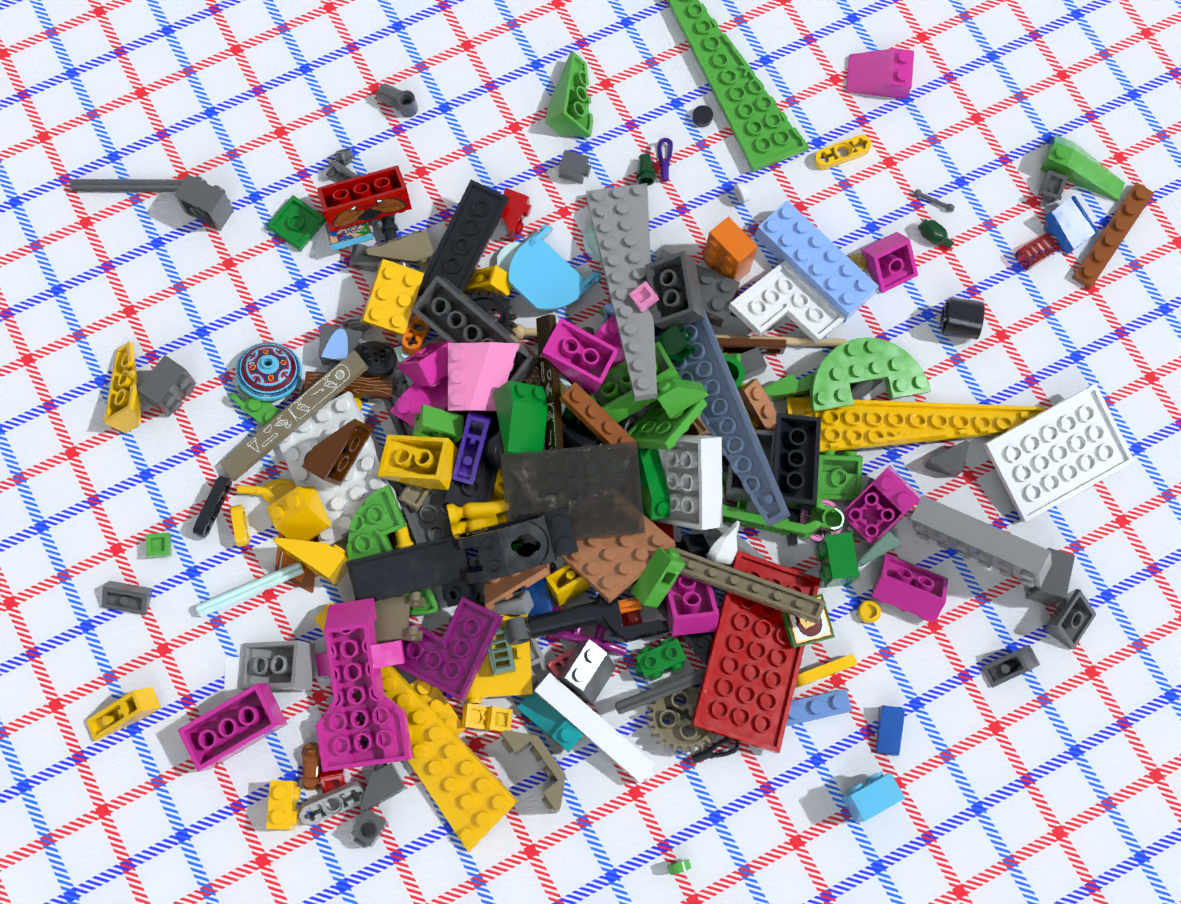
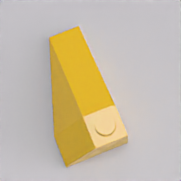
M127 342L116 349L103 421L104 424L124 433L137 428L142 420V404L140 393L137 390L139 383L134 348L131 342Z

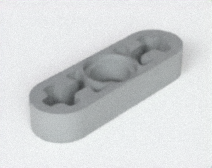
M353 781L312 798L301 805L300 819L307 825H313L358 806L362 802L365 788L360 782ZM355 789L358 792V797L354 798L351 795V790ZM343 793L344 798H346V803H343V797L341 795ZM330 798H336L339 800V805L335 808H329L326 806V802ZM320 803H322V809L324 812H321V808L319 809ZM307 809L314 811V816L307 814Z

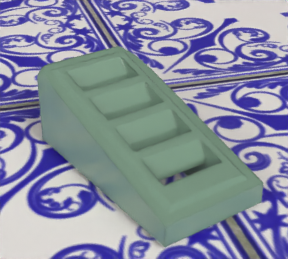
M887 531L857 560L858 567H862L895 549L901 542L890 531Z
M507 626L498 628L495 635L503 634L504 638L493 640L488 649L493 676L516 672ZM505 643L506 647L503 648H492V645ZM507 652V656L494 658V654ZM509 661L508 665L496 667L498 662Z

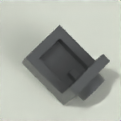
M1047 170L1038 194L1043 195V200L1054 203L1055 200H1061V194L1068 176Z

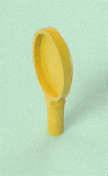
M275 479L267 482L263 487L258 485H238L237 494L262 495L264 500L271 505L295 489L296 485L293 481L287 479Z

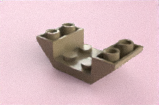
M503 731L501 733L503 736L501 743L509 754L514 752L517 756L532 745L530 752L537 762L540 760L544 762L546 766L543 769L551 781L556 779L554 784L543 791L545 797L542 798V801L549 811L554 809L558 813L561 808L566 774L538 735Z

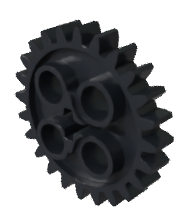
M483 290L482 295L475 291L473 298L467 294L472 301L491 317L500 314L496 321L516 336L512 328H516L518 325L512 321L516 320L517 316L512 314L515 309L509 306L510 302L507 299L504 300L501 294L497 296L494 291L488 294L486 290Z

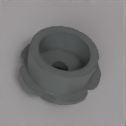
M351 148L335 152V160L341 164L351 163L352 158L355 157Z

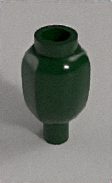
M924 219L917 228L920 230L922 237L935 245L943 244L950 249L954 244L948 238L946 229L935 220L928 221Z

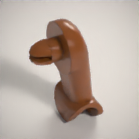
M309 742L304 745L301 751L304 775L301 780L304 789L316 790L321 787L319 778L321 758L318 743Z

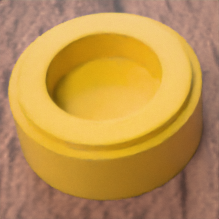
M867 600L859 605L857 614L862 622L871 624L880 618L881 608L876 602Z

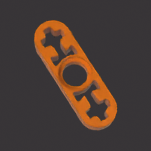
M414 314L401 342L402 351L408 355H413L421 349L431 329L416 314ZM421 324L425 327V330L417 331L414 329V326ZM414 337V338H415V344H412V346H409L408 344L411 343L412 338Z

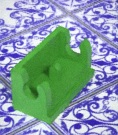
M423 404L420 407V415L415 414L412 436L449 438L455 445L463 436V416Z

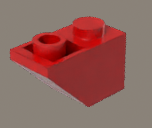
M506 188L503 195L509 197L510 200L501 216V221L509 239L514 241L516 235L521 234L524 227L522 222L524 217L529 216L532 205H530L529 196Z

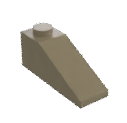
M424 229L363 249V252L367 255L417 261L418 263L429 261V257L434 255L428 232Z

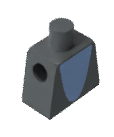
M322 324L319 358L322 364L328 365L326 373L356 350L359 345L364 343L365 338L362 331Z

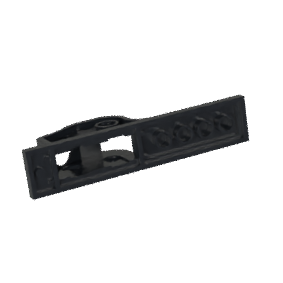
M568 507L347 560L346 565L355 599L374 598L375 602L458 581H465L466 584H475L506 577L554 562L556 557L576 553L579 550ZM523 534H529L534 540L539 541L540 548L531 554L520 556L511 549V543ZM478 547L481 566L479 564L470 566L466 549Z

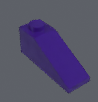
M472 411L468 414L452 480L471 485L474 484L489 432L491 416Z

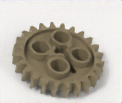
M701 685L698 688L692 686L653 702L654 704H648L647 709L652 712L647 713L646 718L652 721L647 724V727L654 728L651 732V737L659 736L657 744L665 742L664 750L671 746L673 747V754L676 753L677 749H681L682 755H685L686 749H689L691 754H694L695 747L703 751V742L709 746L711 744L709 737L716 738L717 734L691 726L693 711L696 707ZM681 697L684 699L685 705L678 706L673 700ZM666 706L671 707L672 710L666 709ZM684 713L688 716L684 721L680 720V716ZM669 716L674 720V723L672 725H665L662 718ZM689 728L693 731L694 735L692 737H685L682 730Z

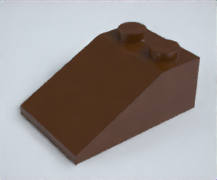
M354 418L315 445L305 455L302 467L324 481L341 486L374 428Z

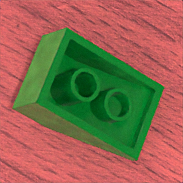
M507 381L493 392L504 452L506 454L541 458L543 457L548 411L544 387Z

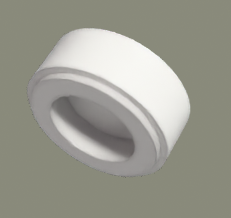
M741 181L735 184L734 193L738 201L742 204L750 201V193L745 183Z

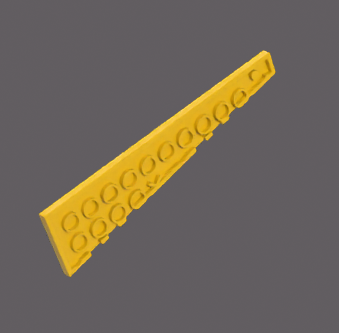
M787 397L786 414L821 417L820 452L1002 434L1046 410L1045 407L853 400L854 405L811 413L810 398Z
M328 603L314 618L323 633L329 605L334 603ZM393 666L381 667L385 695L403 708L407 714L413 759L408 760V762L467 851L470 852L515 806L518 800Z

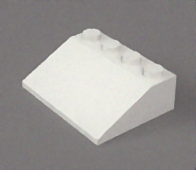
M681 435L676 441V445L670 450L658 449L670 494V518L658 519V523L699 530L723 527L722 437Z

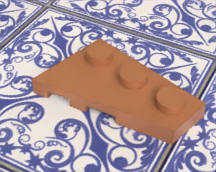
M550 564L540 565L513 575L485 581L484 596L486 608L492 610L495 608L494 603L503 598L506 600L513 597L512 593L521 587L528 588L549 575Z

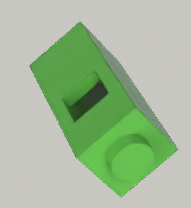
M658 547L630 592L643 605L658 608L686 565L680 558L681 554L670 547L668 549Z

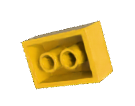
M382 259L379 262L360 323L403 336L406 332L412 313L411 309L415 304L424 273Z

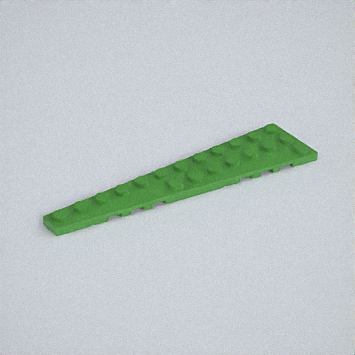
M667 0L752 172L808 151L809 145L797 129L792 127L785 113L781 112L777 107L774 98L770 97L765 91L762 82L755 76L753 70L727 35L723 34L719 29L715 19H712L707 13V8L704 4H701L699 0Z

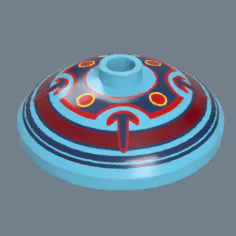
M263 342L249 347L240 355L236 363L235 374L239 387L248 396L261 401H276L289 396L295 391L301 380L302 367L299 358L290 348L279 343Z

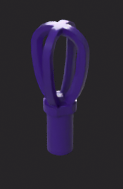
M661 138L657 146L662 182L669 181V166L673 150V142L669 138ZM664 142L668 144V157L666 161H664L662 155V144Z

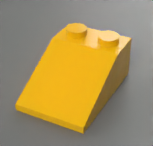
M387 435L377 476L427 489L449 490L458 448L449 438Z
M275 538L273 540L281 551L334 586H337L348 570L346 551L336 544L332 547L327 543L285 538Z

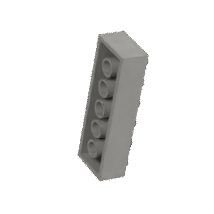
M923 495L910 518L916 535L921 539L927 541L929 539L934 540L941 548L946 550L952 548L957 551L958 555L966 559L972 557L986 568H991L992 566L999 569V572L1006 577H1017L1026 586L1034 587L1035 585L1040 588L1052 566L1050 550Z

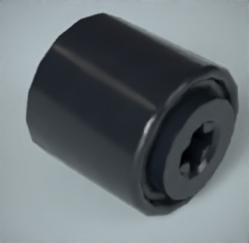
M949 297L946 303L943 304L940 316L942 335L979 339L984 321V302Z

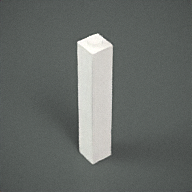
M551 673L534 690L540 698L570 721L587 739L638 783H641L643 780L647 782L655 773L653 770L655 764Z

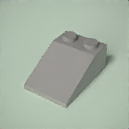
M299 640L244 643L240 689L246 690L257 683H268L271 690H312L315 644Z

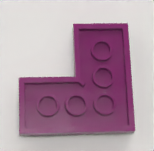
M461 597L443 637L409 621V626H418V631L423 632L422 641L402 640L405 663L394 666L460 701H465L504 616L465 597Z

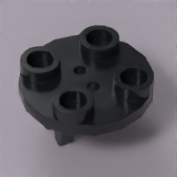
M368 341L356 348L355 351L369 367L361 375L382 376L393 373L397 363V355L394 349L389 346V342Z

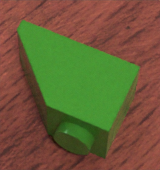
M670 378L657 385V399L669 418L674 417L708 396L705 387L700 382Z

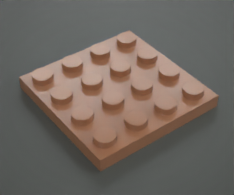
M613 488L572 522L579 552L559 557L610 603L640 577L658 547L665 549L669 547L674 548L675 541Z

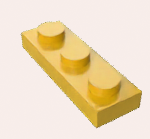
M419 678L410 684L457 736L466 730L465 727H461L462 722L441 690Z

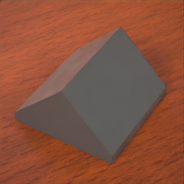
M1075 589L1067 594L1066 599L1061 601L1043 630L1068 648L1074 650L1096 616V612L1082 591Z

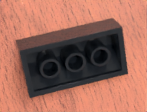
M776 413L773 475L789 509L811 511L817 505L821 417Z

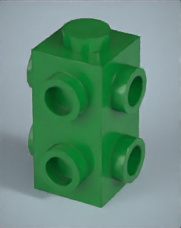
M667 638L658 643L659 647L651 650L649 646L639 650V655L635 657L636 663H633L637 676L642 675L643 680L649 678L650 681H654L662 677V672L670 669L671 672H675L683 668V663L687 659L678 639L672 641L671 638Z

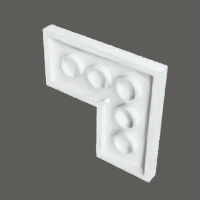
M785 260L733 300L728 306L758 337L786 315L816 344L846 318Z

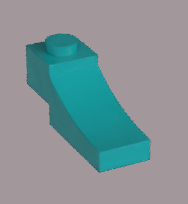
M534 692L532 695H527L517 707L522 714L568 753L584 736L578 728Z

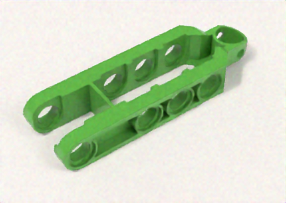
M722 472L723 489L727 490L728 473ZM818 494L817 505L811 510L810 521L807 525L790 522L789 519L785 518V520L769 526L761 515L745 512L748 501H738L737 507L722 505L724 522L734 524L736 521H739V525L784 535L793 533L797 534V538L807 539L817 533L819 529L830 532L838 531L844 524L843 513L835 507L825 506Z

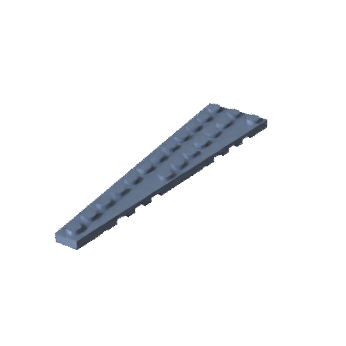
M704 309L705 319L680 327L681 329L685 327L692 335L690 340L695 346L696 351L681 363L672 358L670 360L681 379L700 382L705 387L708 396L704 400L708 405L703 409L700 418L711 436L722 437L723 455L726 456L731 464V468L740 478L744 489L751 496V500L766 524L772 526L789 517L790 513ZM654 325L655 343L659 341L658 337L664 332V330Z

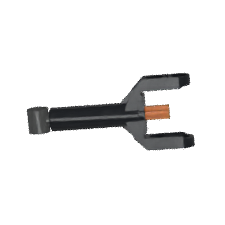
M600 594L597 595L594 602L529 616L527 621L524 616L514 617L506 621L511 645L530 641V635L535 639L596 624L605 627L614 636L626 643L670 631L668 621L658 619L622 627L623 619L621 614L641 610V602L636 597L619 601L616 597L609 603Z

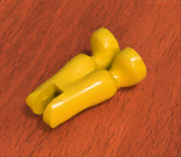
M509 499L491 502H469L461 507L452 503L446 504L452 535L513 520L512 513L505 512L511 508Z

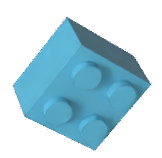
M882 771L866 778V784H855L846 789L847 795L841 797L855 823L865 822L905 799L892 774H883Z

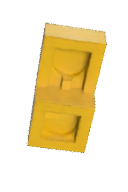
M466 703L463 707L461 727L497 732L510 731L513 709Z

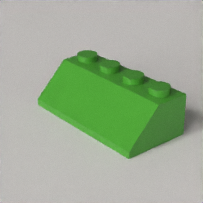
M660 341L656 342L657 385L670 378L681 379ZM625 361L609 369L595 395L586 391L617 423L658 400L655 398L634 401Z

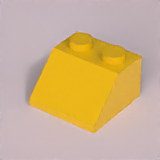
M298 486L266 508L274 527L287 539L310 541L332 526L315 486Z

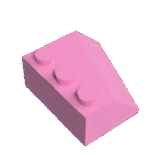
M498 342L448 343V411H496L493 392L507 382L520 344Z

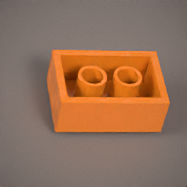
M728 216L709 232L703 256L704 262L717 273L740 281L750 272L758 246Z

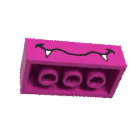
M257 683L178 729V732L197 772L214 768L286 726L288 723L268 683Z

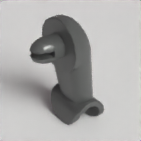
M331 160L328 163L330 169L326 172L328 178H333L336 174L346 180L361 176L360 174H355L336 160Z

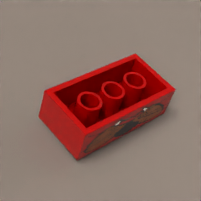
M398 165L317 188L330 232L371 220L382 219L385 216L403 213L406 210L412 209L407 188Z

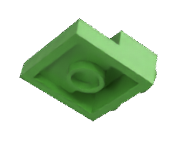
M827 450L819 453L817 494L821 499L855 500L860 495L863 457L857 455V451L844 450L843 454H835V451Z

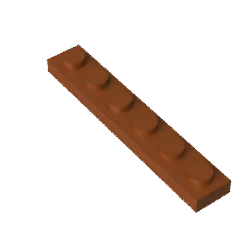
M1138 182L1133 185L1072 276V279L1088 289L1094 285L1154 192Z

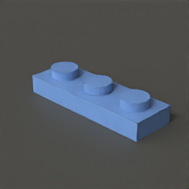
M842 689L792 701L786 727L851 712L852 708L847 690Z

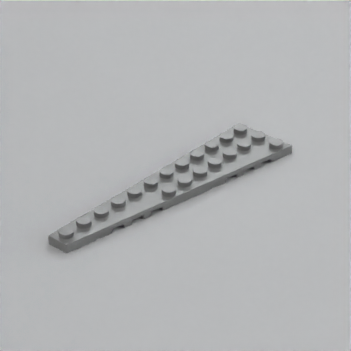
M647 183L586 191L587 204L634 401L657 398V378L652 306L641 312L628 295L646 281L648 283L645 265L651 263Z

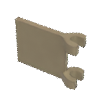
M420 592L374 602L377 621H374L377 643L398 640L422 641L423 632L418 631L419 627L409 626L410 607H425V598L421 597Z

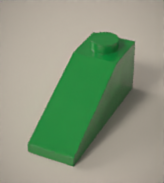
M658 449L637 450L636 508L649 520L670 518V494Z

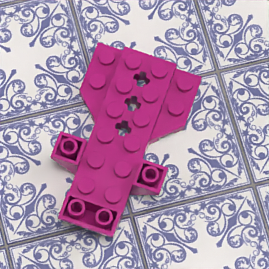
M374 598L329 605L324 626L327 652L315 654L318 677L331 676L334 696L329 709L316 724L322 772L413 759L406 711L385 695L381 667L405 663L402 640L377 644L374 621H377ZM359 690L362 693L361 698L356 696V692ZM365 715L366 720H360L359 716ZM363 738H368L369 744H364Z

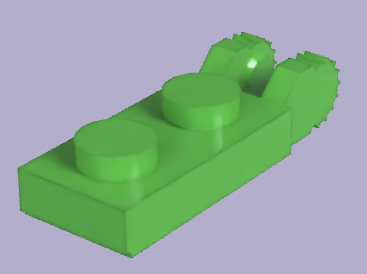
M231 393L228 396L234 403L240 406L242 411L262 426H265L282 412L268 401L257 400L249 396L243 402L236 394Z

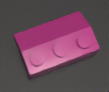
M885 553L873 585L871 597L876 598L879 602L896 606L901 611L913 613L923 620L936 622L946 603L948 578Z

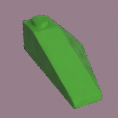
M573 51L569 54L548 105L545 123L558 134L589 138L592 133L593 114L589 113L588 106L591 104V97L587 96L586 86L589 85L587 63Z
M1054 135L1040 168L1044 172L1051 170L1068 176V182L1114 201L1119 200L1125 182L1076 143L1058 135Z

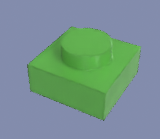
M169 532L146 534V556L148 558L171 556V534Z

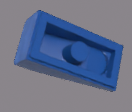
M886 705L879 707L876 753L899 756L905 708Z

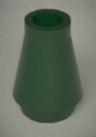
M646 153L641 154L638 157L636 179L639 184L647 183V186L655 182L657 175L651 161V156Z

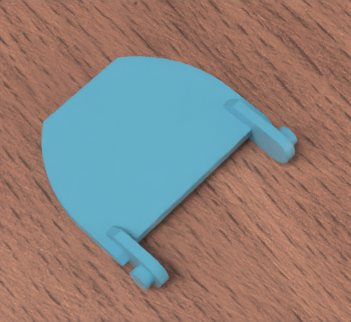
M546 224L540 228V233H535L516 251L508 273L509 284L536 310L540 311L558 310L573 304L593 286V282L597 284L602 279L600 276L601 272L596 270L585 280L544 241L553 230L551 225L547 226Z

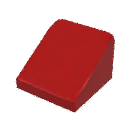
M322 769L320 770L319 778L323 794L346 784L344 769L322 772Z

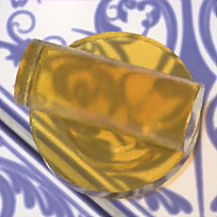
M854 253L851 256L847 255L863 272L866 270L867 259L863 254Z

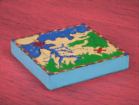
M324 221L332 251L374 239L369 222L330 232L327 221Z

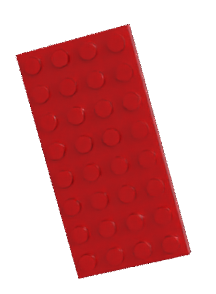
M737 551L731 567L810 596L817 595L821 580L820 578L741 551ZM725 591L718 626L714 633L691 726L776 754L780 753L805 648L804 645L791 649L781 611Z

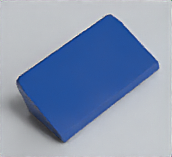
M545 577L528 588L521 587V591L529 590L534 603L528 617L553 611Z

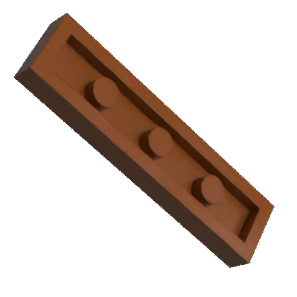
M576 382L559 398L622 462L639 445Z

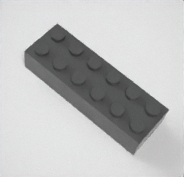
M436 276L411 309L446 341H451L452 343H519L520 347L516 352L513 361L514 366L512 371H510L507 381L523 383L539 363L538 355L444 277Z

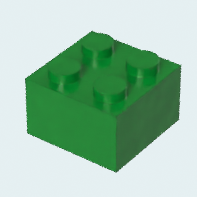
M852 532L825 535L818 543V547L815 548L816 558L821 562V569H819L820 581L824 582L825 588L851 585L860 577Z

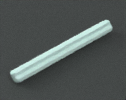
M296 562L196 605L197 613L203 617L304 573L303 566L300 562Z

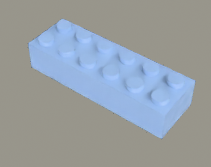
M788 200L757 227L755 238L781 263L785 260L846 317L843 321L844 323L875 294L878 285Z

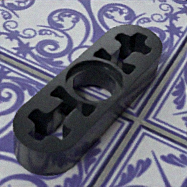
M219 476L215 481L193 528L194 535L202 538L208 536L231 489V479Z

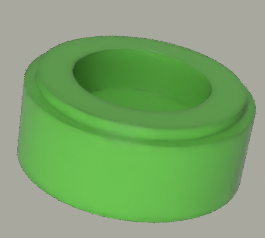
M684 859L667 865V869L670 875H674L691 869V863L689 859Z

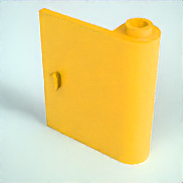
M500 614L504 617L499 625V628L506 627V621L514 617L524 616L526 617L527 621L528 614ZM495 635L493 640L503 639L504 635ZM529 641L518 645H511L516 672L493 676L487 651L465 700H468L469 704H481L482 699H486V697L532 695ZM505 643L492 645L493 649L506 647ZM507 652L494 654V658L507 656ZM509 661L498 662L496 667L508 665Z

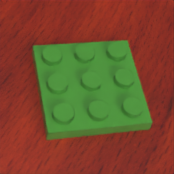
M703 398L674 417L669 418L659 400H656L627 433L639 444L637 448L670 450L676 445V441L689 429L692 422L701 415L703 409L708 404Z

